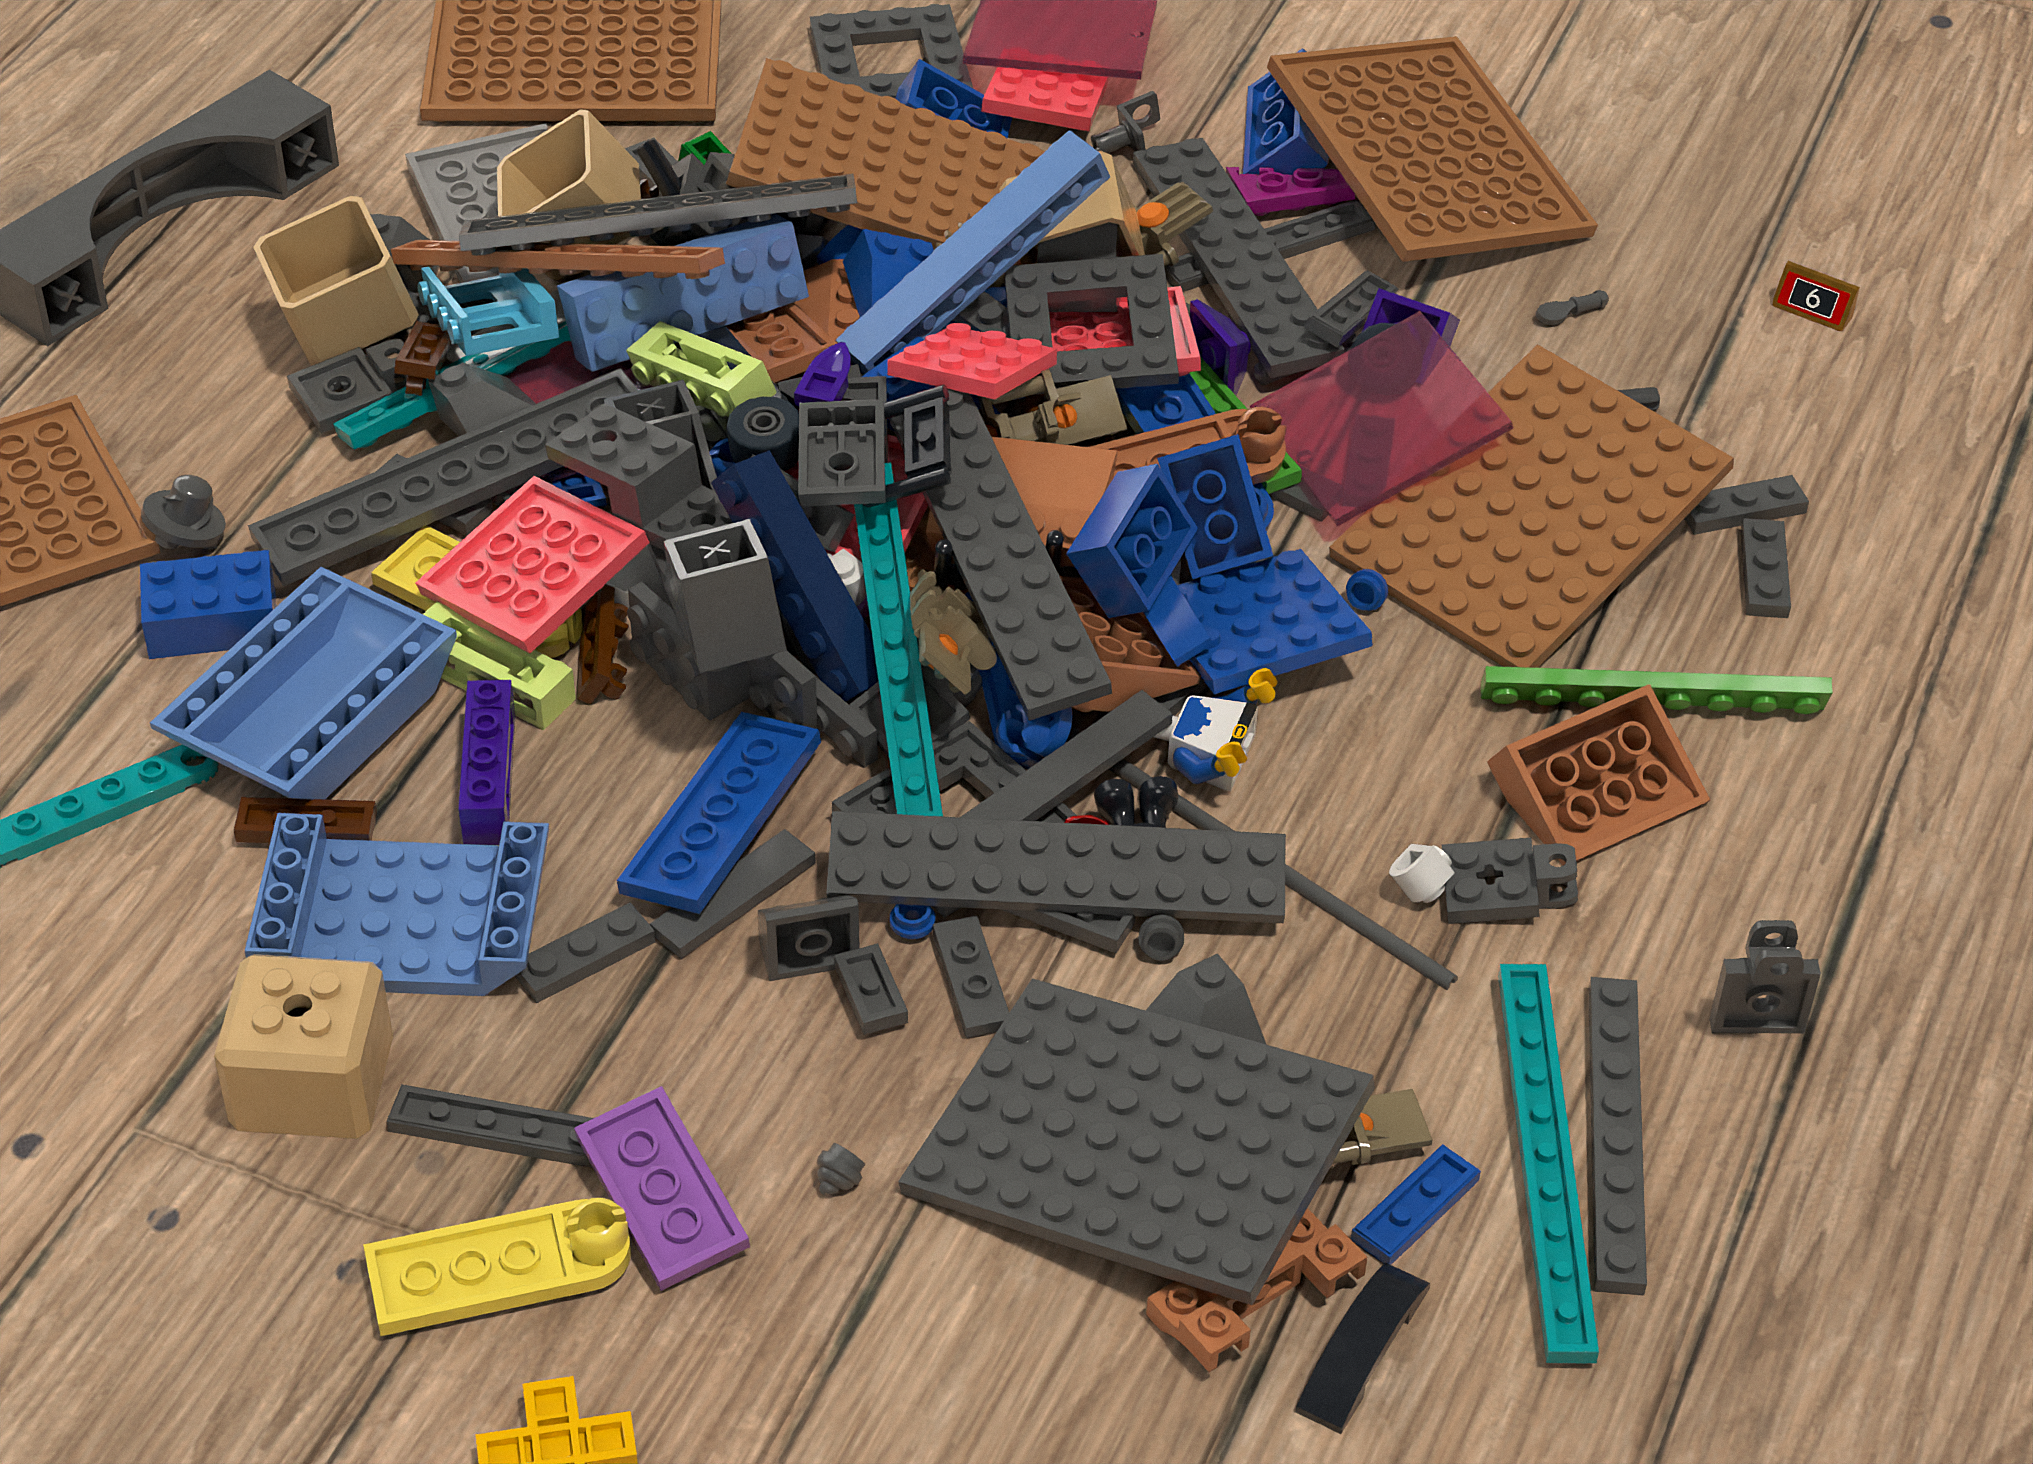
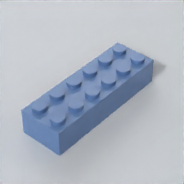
M774 213L771 214L772 218L770 220L761 222L747 221L676 245L682 247L723 248L725 264L709 270L710 275L704 278L686 279L685 273H678L667 278H654L653 272H646L635 277H623L621 271H615L604 276H591L590 274L557 285L576 360L593 372L630 359L626 350L659 321L697 335L809 297L793 223Z

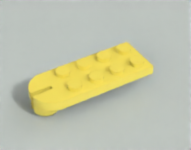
M425 525L371 572L373 585L427 611L436 602L421 595L415 582L460 542ZM581 608L560 625L535 650L550 658H554L569 649V641L575 644L582 632Z
M605 1198L574 1200L363 1244L380 1336L602 1289L621 1277L627 1269L631 1257L626 1213L622 1207Z

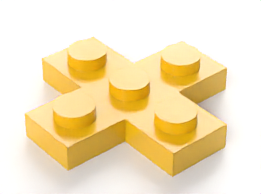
M574 1376L522 1384L527 1427L475 1434L478 1464H638L631 1411L579 1419Z

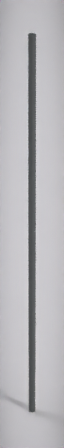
M1072 725L1066 742L1082 731ZM1121 759L1109 768L1110 771L1138 789L1144 781L1152 778L1125 759ZM1178 794V802L1172 811L1201 830L1234 831ZM1285 864L1286 886L1442 988L1448 990L1451 982L1455 983L1458 980L1456 974Z

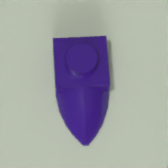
M839 342L830 346L810 363L794 392L795 405L799 406V403L842 400L849 386L848 373L851 363L850 352L845 342Z

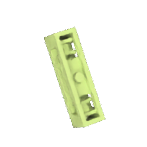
M661 321L626 350L633 364L631 367L632 372L642 384H650L655 387L684 380L696 406L701 405L711 409L722 417H729L738 405L749 399L762 396L772 397L777 393L763 361ZM673 340L679 343L682 350L676 347ZM727 361L737 366L731 370L727 364Z
M438 601L423 614L455 629L457 633V638L448 658L451 664H455V670L445 666L441 676L442 679L467 691V681L511 680L513 692L519 694L518 696L522 700L526 698L531 700L533 704L532 709L514 700L515 716L542 730H545L576 700L573 669L562 661L554 660L536 650L529 654L463 618Z

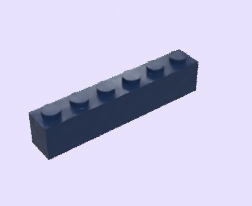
M770 450L733 464L714 479L711 485L733 523L750 519L768 557L777 603L820 681L846 703L857 699L879 681L871 631Z

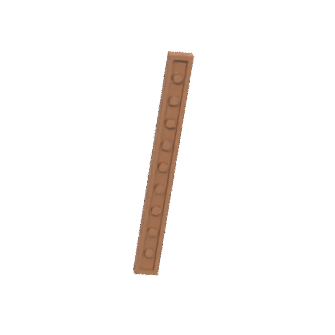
M414 240L391 249L394 264L410 265L411 270H421V268L428 266L430 268L439 266L440 271H453L466 266L469 267V272H483L493 267H498L499 273H512L523 268H529L530 274H542L553 269H559L560 275H573L584 270H590L591 276H604L615 271H621L623 277H635L646 272H653L654 278H667L678 273H685L686 279H699L709 276V270L725 264L723 248L604 244L552 246L551 243H535V247L528 250L513 251L511 250V245L495 247L494 253L475 256L472 255L471 250L461 251L460 241Z

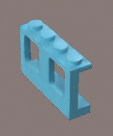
M429 266L421 268L423 281L418 282V293L422 305L429 307L432 318L438 319L441 330L448 332L451 343L457 344L466 356L559 338L555 300L533 274L529 273L527 268L517 272L499 273L500 275L447 286L441 283ZM481 299H492L494 301L493 303L461 308L459 305ZM503 324H512L515 327L471 337V331Z

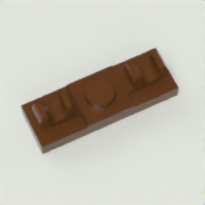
M416 321L395 360L394 373L408 375L406 394L422 396L423 389L426 388L427 379L435 380L448 356L452 343L448 332L442 331L440 325Z
M607 584L599 589L582 608L583 626L580 640L577 699L588 704L594 701L600 691L609 698L619 699L626 689V685L620 681L627 673V669L620 664L611 663L618 647V638H622L629 628V624L623 622L627 616L628 607L620 603H614L615 587Z

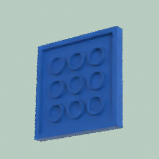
M1302 549L1285 551L1275 557L1248 563L1231 570L1213 573L1200 579L1177 585L1214 643L1189 659L1214 694L1249 684L1250 676L1262 668L1270 669L1273 675L1276 676L1373 646L1371 630Z

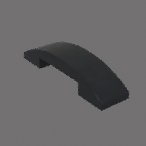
M1383 1264L1363 1287L1334 1332L1296 1406V1413L1342 1434L1364 1398L1366 1384L1403 1323L1409 1324L1429 1291L1430 1283L1393 1265Z

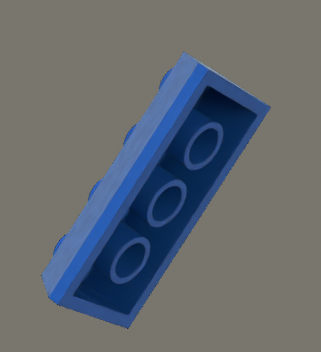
M1302 48V49H1300V50H1299L1298 52H1296V53L1307 52V51ZM1268 72L1248 86L1243 174H1259V168H1274V172L1284 175H1293L1294 171L1298 168H1325L1328 164V154L1272 74Z

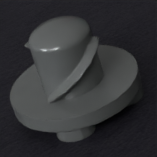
M195 475L178 476L174 480L171 490H162L150 494L144 500L141 509L142 521L156 535L155 541L157 544L168 549L178 548L179 545L215 549L219 545L226 526L223 514L213 505L212 487L206 480Z

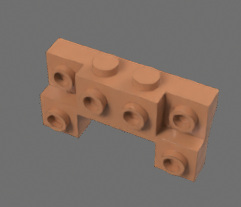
M1307 1208L1253 1305L1174 1281L1147 1298L1146 1315L1161 1332L1176 1338L1196 1357L1208 1372H1211L1217 1368L1218 1354L1234 1344L1242 1352L1249 1347L1251 1329L1241 1319L1298 1285L1301 1272L1328 1298L1335 1293L1336 1280L1350 1272L1357 1280L1365 1275L1367 1256L1336 1224L1327 1229Z

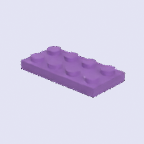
M662 1086L574 1128L576 1138L610 1200L624 1209L626 1221H628L629 1234L661 1291L750 1247L746 1232Z

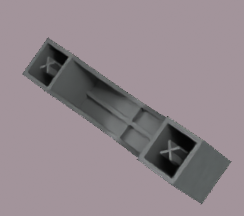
M269 69L1 228L0 316L48 347L109 309L103 284L106 265L124 239L146 222L175 208L214 198L258 196L285 200L339 166L331 105Z
M684 380L603 399L607 405L694 443L701 484L715 491L711 482L717 476L700 414ZM750 519L663 541L665 551L651 544L647 545L700 673L724 671L734 664L749 660L762 661L771 658L776 653L787 651L768 557Z

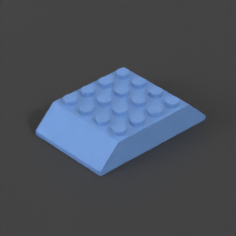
M320 567L150 722L151 729L288 798L326 799L435 693L457 638V633L455 629Z

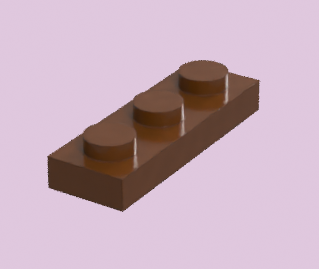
M241 797L234 826V835L236 842L270 843L277 813L323 815L327 839L372 841L377 816L375 801Z

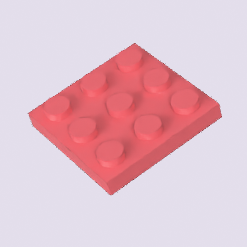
M1021 53L1003 54L983 97L981 112L1090 131L1108 85L1109 73L1100 72L1098 68L1092 66H1082L1080 68L1067 66L1063 62L1054 59L1045 61L1029 59L1027 55Z
M952 323L947 325L946 329L926 336L925 340L914 346H908L904 348L903 352L889 358L887 375L933 386L945 385L947 389L997 399L1039 375L1041 371L1056 365L1057 348L1043 346L1042 342L1037 339L1015 340L1006 338V334L1000 331L979 332L971 330V327L967 324Z

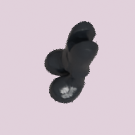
M1157 776L1144 781L1138 790L1137 796L1138 810L1142 823L1137 824L1134 822L1133 788L1127 781L1123 779L1104 781L1095 789L1094 799L1098 812L1111 825L1166 828V817L1172 812L1178 802V790L1174 780L1168 777Z

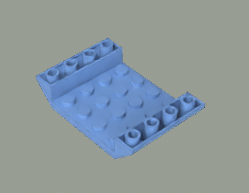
M277 813L245 947V956L247 958L258 954L373 962L383 972L385 991L387 993L485 996L527 967L550 830L549 823L503 822L500 844L496 846L327 839L323 815Z

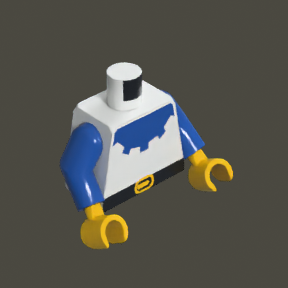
M1262 668L1255 671L1248 680L1250 686L1246 685L1229 695L1210 698L1195 695L1187 697L1179 716L1172 715V724L1154 736V738L1169 741L1168 764L1170 767L1178 770L1193 784L1207 782L1221 789L1231 791L1243 763L1248 760L1247 753L1256 735L1257 699L1261 703H1270L1275 698L1276 692L1273 687L1277 685L1278 681L1270 669Z

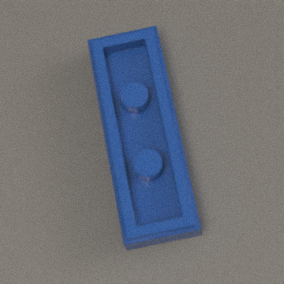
M1442 1144L1352 1229L1351 1240L1383 1264L1388 1263L1392 1265L1479 1181L1481 1170Z

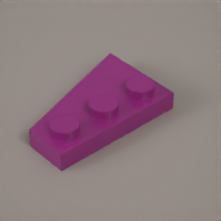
M1226 167L1227 175L1255 216H1264L1273 211L1286 209L1298 211L1306 206L1320 204L1337 205L1342 201L1355 199V193L1338 169L1298 168L1294 171L1293 175H1284L1274 172V168H1259V174H1239V167Z

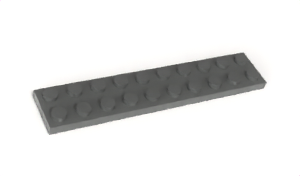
M1203 138L1186 139L1183 142L1164 146H1152L1148 149L1134 152L1133 164L1154 197L1176 183L1184 182L1212 206V213L1178 235L1189 252L1193 253L1194 260L1198 261L1200 269L1204 271L1205 277L1239 330L1245 332L1248 336L1251 349L1269 377L1274 378L1344 362V348L1342 345L1336 347L1304 328L1309 316L1318 310L1250 207L1246 204L1244 198Z
M854 174L772 183L769 185L747 186L465 220L459 233L461 251L471 250L472 255L478 256L494 253L495 247L511 245V250L521 251L534 248V242L550 241L552 246H562L574 243L575 237L590 236L591 241H604L614 238L613 233L629 231L630 236H645L652 234L653 228L669 226V231L678 232L692 229V223L707 221L710 227H720L732 224V218L748 217L749 222H761L770 220L772 218L771 214L787 212L788 217H802L810 215V209L826 207L827 212L830 213L843 212L850 209V204L858 203Z
M620 368L250 524L248 528L251 538L260 551L269 550L272 570L282 585L285 586L313 574L320 567L327 568L340 563L343 560L526 483L533 476L539 477L563 467V465L547 458L545 444L590 414L594 409L603 405V399L639 390Z
M947 389L949 393L947 404L950 407L951 471L949 473L951 483L922 493L943 538L952 544V557L1028 720L1030 721L1112 694L1111 681L971 394ZM900 415L888 420L905 454L904 415Z
M832 811L826 896L827 898L850 895L857 898L858 902L1023 911L1048 910L1063 913L1093 912L1094 914L1103 915L1134 914V916L1143 917L1167 915L1182 919L1283 924L1285 919L1286 834Z

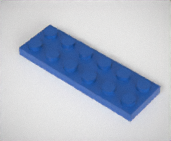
M741 712L617 879L619 894L700 914L820 745L819 729Z

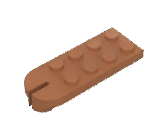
M794 303L726 325L728 330L753 358L763 361L771 380L775 384L790 380L792 376L806 371L816 356L830 346L837 344L833 338Z
M1270 408L1234 409L1090 446V448L1117 450L1115 476L1119 471L1153 464L1159 465L1157 459L1159 457L1239 434L1254 485L1271 479L1279 472L1286 453L1284 438L1287 426L1281 425V415Z

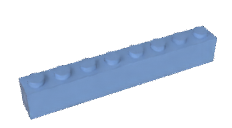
M1070 130L1058 141L1054 142L1048 150L1029 167L1025 168L1019 176L1000 193L996 194L990 202L971 219L967 220L961 228L942 245L938 246L913 271L905 275L902 281L883 298L876 301L873 307L854 324L847 327L844 333L835 340L837 343H846L851 357L850 365L858 364L860 373L865 375L916 337L920 336L925 340L926 336L936 334L1110 178L1101 154Z

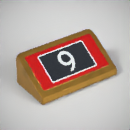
M1788 261L1773 297L1772 306L1837 331H1843L1853 317L1860 287Z

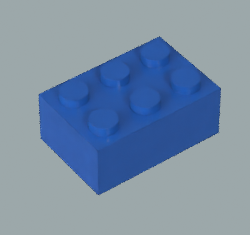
M1239 434L1157 458L1162 472L1198 527L1184 551L1193 580L1274 556Z
M1153 464L1116 473L1066 554L1108 618L1146 612L1150 610L1198 527L1159 465Z
M269 550L140 564L141 623L149 659L230 650L277 607L276 589Z

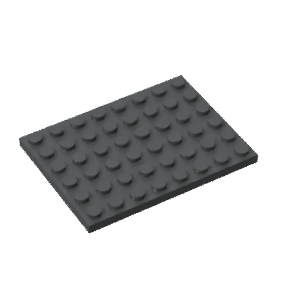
M1032 978L898 1182L901 1194L1253 1305L1374 1091V1076Z

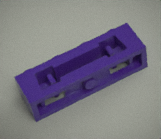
M511 680L467 681L458 808L463 844L499 845L503 822H510L516 717Z

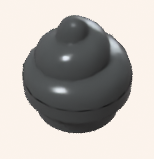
M1152 916L1140 927L1138 935L1139 945L1142 951L1149 957L1160 961L1168 960L1178 954L1184 945L1183 927L1179 921L1171 916Z
M833 1143L828 1151L822 1150L817 1158L819 1168L817 1176L821 1183L819 1186L820 1193L823 1195L826 1193L835 1194L840 1189L849 1190L854 1185H858L863 1178L860 1172L864 1168L865 1163L837 1143Z

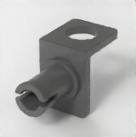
M1154 91L1117 105L1119 125L1097 135H1092L1091 143L1093 148L1108 154L1126 146L1132 148L1135 152L1145 150L1144 135L1141 129L1160 120L1158 98ZM1145 104L1150 106V110L1144 118L1139 120L1133 119V113L1139 106Z

